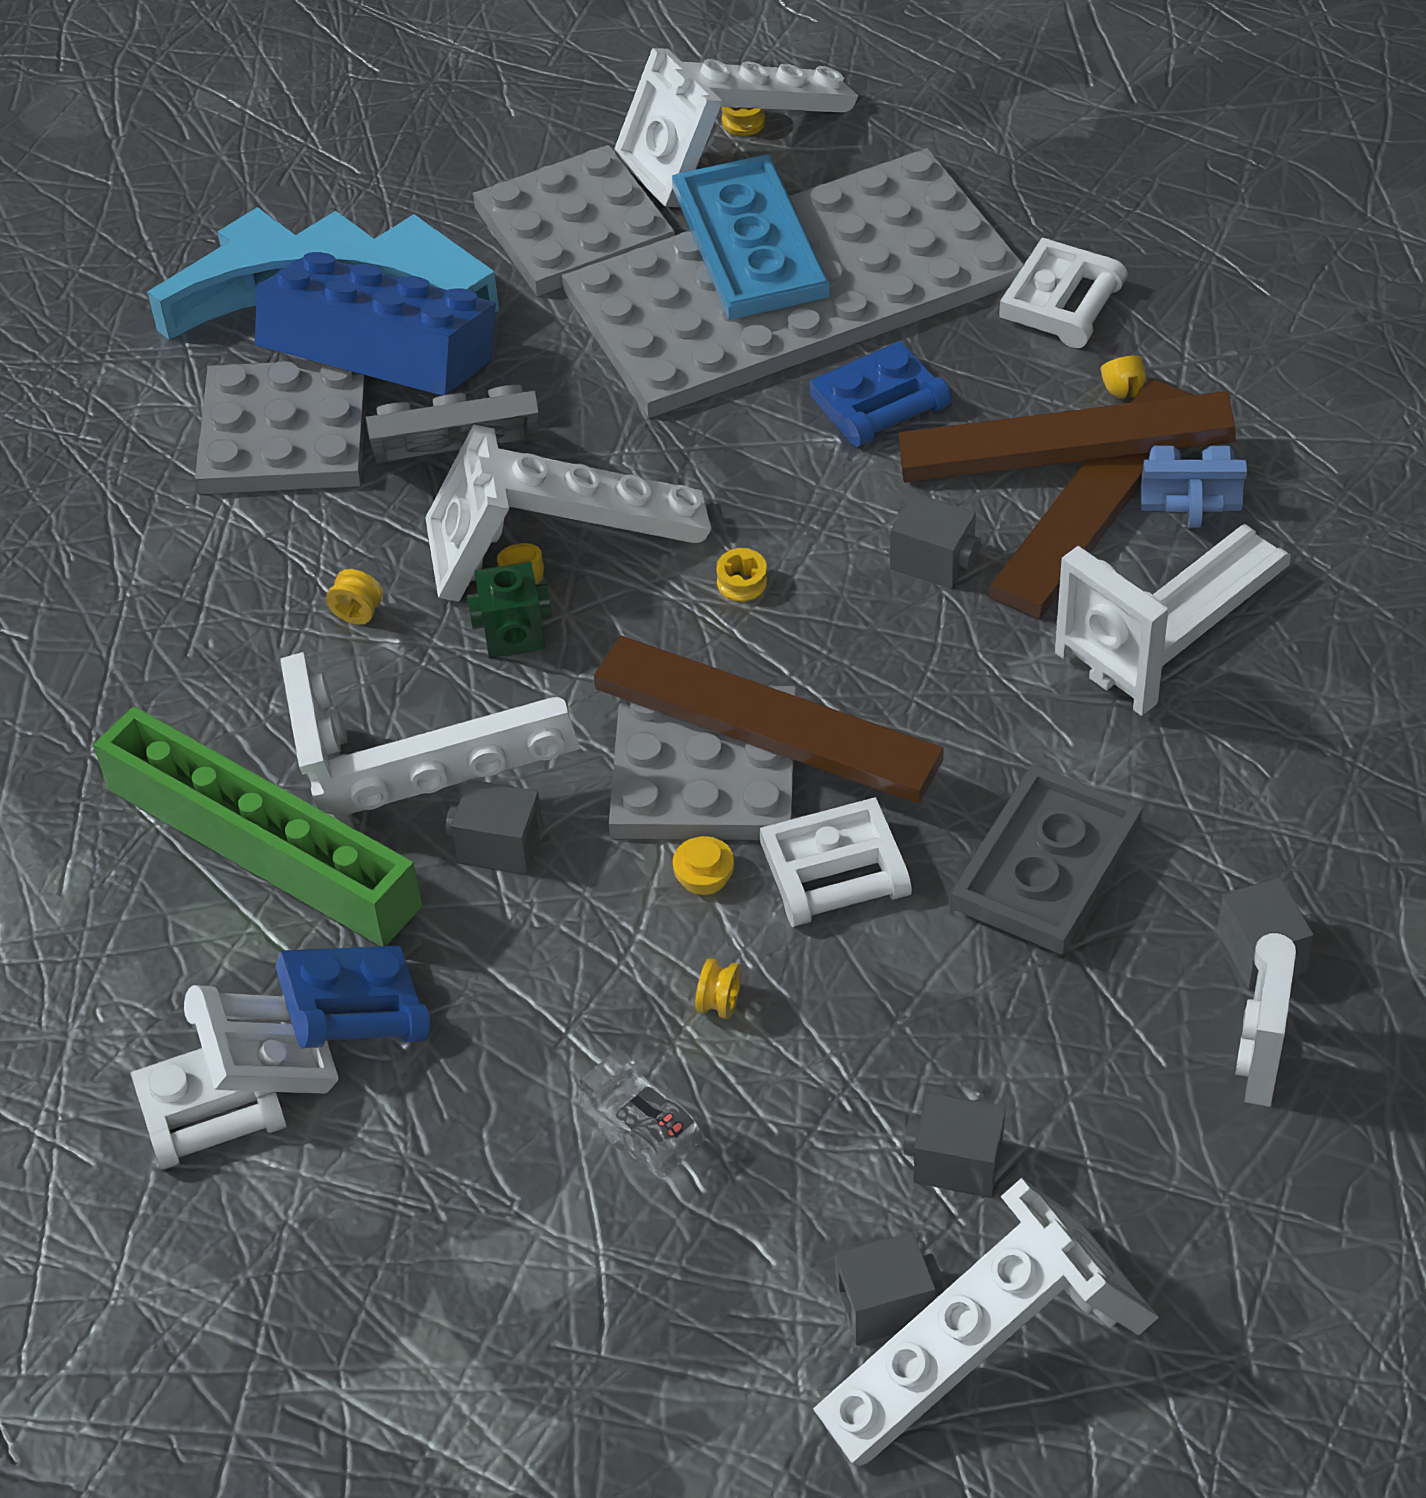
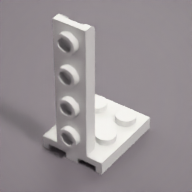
M652 48L614 152L624 166L665 207H680L673 191L672 175L696 170L720 107L848 112L855 105L858 95L843 82L844 77L842 74L826 66H818L816 70L800 69L790 64H781L779 67H763L750 61H745L742 65L724 64L714 59H706L703 63L681 62L669 49Z
M473 424L425 517L438 598L458 602L470 581L476 580L474 571L481 570L483 557L491 542L495 543L499 540L504 518L509 511V507L691 543L702 542L711 531L702 490L689 488L684 485H673L644 479L635 475H625L591 468L582 464L547 459L529 453L499 449L495 429Z
M1243 524L1157 592L1151 594L1142 591L1119 575L1107 562L1098 560L1080 546H1077L1062 557L1055 653L1062 659L1072 653L1092 668L1089 674L1091 680L1106 691L1114 684L1134 698L1133 710L1143 716L1158 704L1162 666L1290 565L1291 555L1282 548L1274 547L1258 536L1254 529Z
M304 652L280 658L299 768L302 775L308 774L312 786V797L317 808L324 810L325 813L354 828L352 813L376 809L384 804L419 794L433 793L444 787L466 782L468 779L473 780L480 777L493 776L501 771L540 760H550L561 754L580 749L565 701L560 697H551L360 752L340 755V745L348 743L347 734L339 710L328 711V708L332 707V700L323 672L313 675Z
M1021 1178L1001 1196L1021 1223L813 1409L851 1463L861 1466L875 1458L1063 1289L1085 1313L1089 1314L1093 1311L1109 1328L1118 1322L1135 1334L1140 1335L1159 1316L1078 1217Z

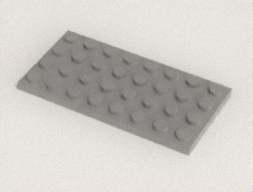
M928 148L789 196L830 283V298L729 320L691 230L563 274L562 283L563 291L647 417L652 418L1007 289L1024 265Z

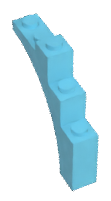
M257 207L217 232L221 247L147 291L157 331L171 340L205 321L242 308L256 306L257 285L277 274L279 270L287 268L300 260L305 254L323 252L333 255L337 262L353 266L358 264L374 265L381 268L382 273L399 278L405 276L421 277L428 280L430 286L446 290L454 288L471 290L477 294V298L496 302L495 313L499 311L494 271L415 214L374 239L337 211L332 212L295 235Z

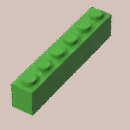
M135 706L128 710L93 744L109 791L379 946H387L422 907L413 861Z

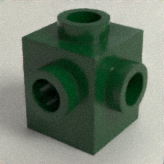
M525 562L474 571L478 594L468 595L467 601L472 630L484 628L488 657L495 658L544 650L545 643L541 619L552 617L547 583L535 584L532 563Z

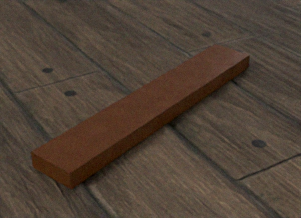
M1150 378L1131 403L1191 396L1193 394ZM1150 452L1086 460L993 580L990 598L1041 619L1059 595L1062 557L1077 546H1080L1088 553L1093 550L1141 486L1144 460H1149Z
M1228 391L904 431L899 432L903 480L905 483L1149 453L1153 446H1174L1176 449L1230 443L1236 442V430Z
M620 635L594 674L596 690L917 804L920 803L943 762L944 747Z

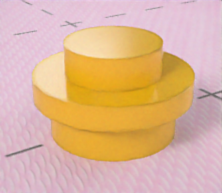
M700 836L691 838L683 842L673 855L672 863L675 877L688 891L698 895H709L722 889L734 870V857L731 849L726 843L714 837Z

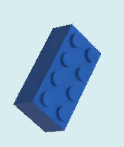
M311 252L257 285L255 345L443 396L449 394L492 361L496 302L477 298V294L468 289L454 288L446 290L430 286L429 281L421 277L405 276L399 278L382 273V269L374 265L358 264L353 266L335 261V257L331 254Z

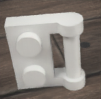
M1042 237L1000 300L999 317L1058 335L1060 340L1071 348H1082L1093 333L1092 324L1112 293L1118 292L1128 277L1127 269L1121 262ZM1083 277L1094 280L1075 313L1063 309Z
M876 797L760 828V843L781 893L786 915L792 927L810 923L812 915L886 895L895 900L912 894L907 868ZM879 863L882 870L878 873L807 892L804 891L801 884Z
M1278 933L1264 935L1258 940L1255 948L1254 964L1258 969L1254 999L1247 1000L1244 1012L1243 1031L1235 1075L1248 1077L1244 1102L1268 1107L1271 1106L1285 1034L1296 955L1295 945L1292 940Z
M193 985L188 989L184 1000L185 1017L189 1023L196 1024L214 1090L327 1094L339 1080L327 1041H325L324 1046L321 1048L302 1049L299 1046L284 995L265 996L219 993L214 986ZM227 1019L279 1021L281 1024L227 1021Z
M202 1048L130 1072L161 1170L179 1165V1157L264 1128H266L268 1134L287 1128L276 1092L214 1090ZM254 1101H257L258 1103L243 1108L241 1110L170 1133V1130L190 1124L192 1122L234 1109L236 1107Z

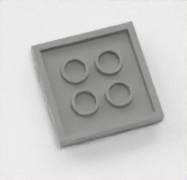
M609 145L589 150L581 155L553 165L544 166L536 171L508 181L499 182L473 193L476 211L537 297L563 288V274L674 236L672 227Z
M312 360L207 366L195 472L198 494L361 486L368 376Z
M506 385L490 389L488 391L489 398L467 401L466 394L456 393L432 399V407L411 410L409 402L379 406L376 408L377 415L366 417L369 439L376 464L460 451L473 424L494 428L497 445L536 439L539 412L535 390L523 392L521 385Z
M768 686L796 696L795 686ZM619 698L609 814L610 839H691L708 836L719 840H760V828L792 820L794 760Z

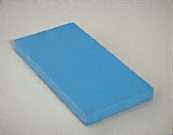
M770 154L672 175L673 191L729 320L830 298V283Z

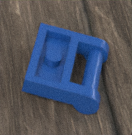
M901 341L810 380L811 398L855 447H860L873 441L874 434L925 411L931 410L936 413L952 405L951 391L944 379L941 377L934 378Z
M401 946L281 950L275 968L296 1039L302 1049L321 1048L324 1046L325 1041L385 1037H401L405 1043L424 1042L427 1040L430 1032L429 1013L426 1006L419 1003Z

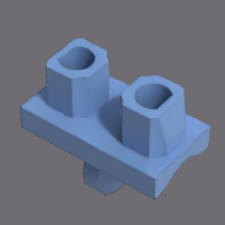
M1153 446L1149 460H1144L1140 494L1141 511L1186 512L1188 528L1201 527L1202 512L1242 511L1243 489L1247 476L1246 460H1236L1231 446H1210L1203 450L1202 460H1181L1180 450L1174 446Z

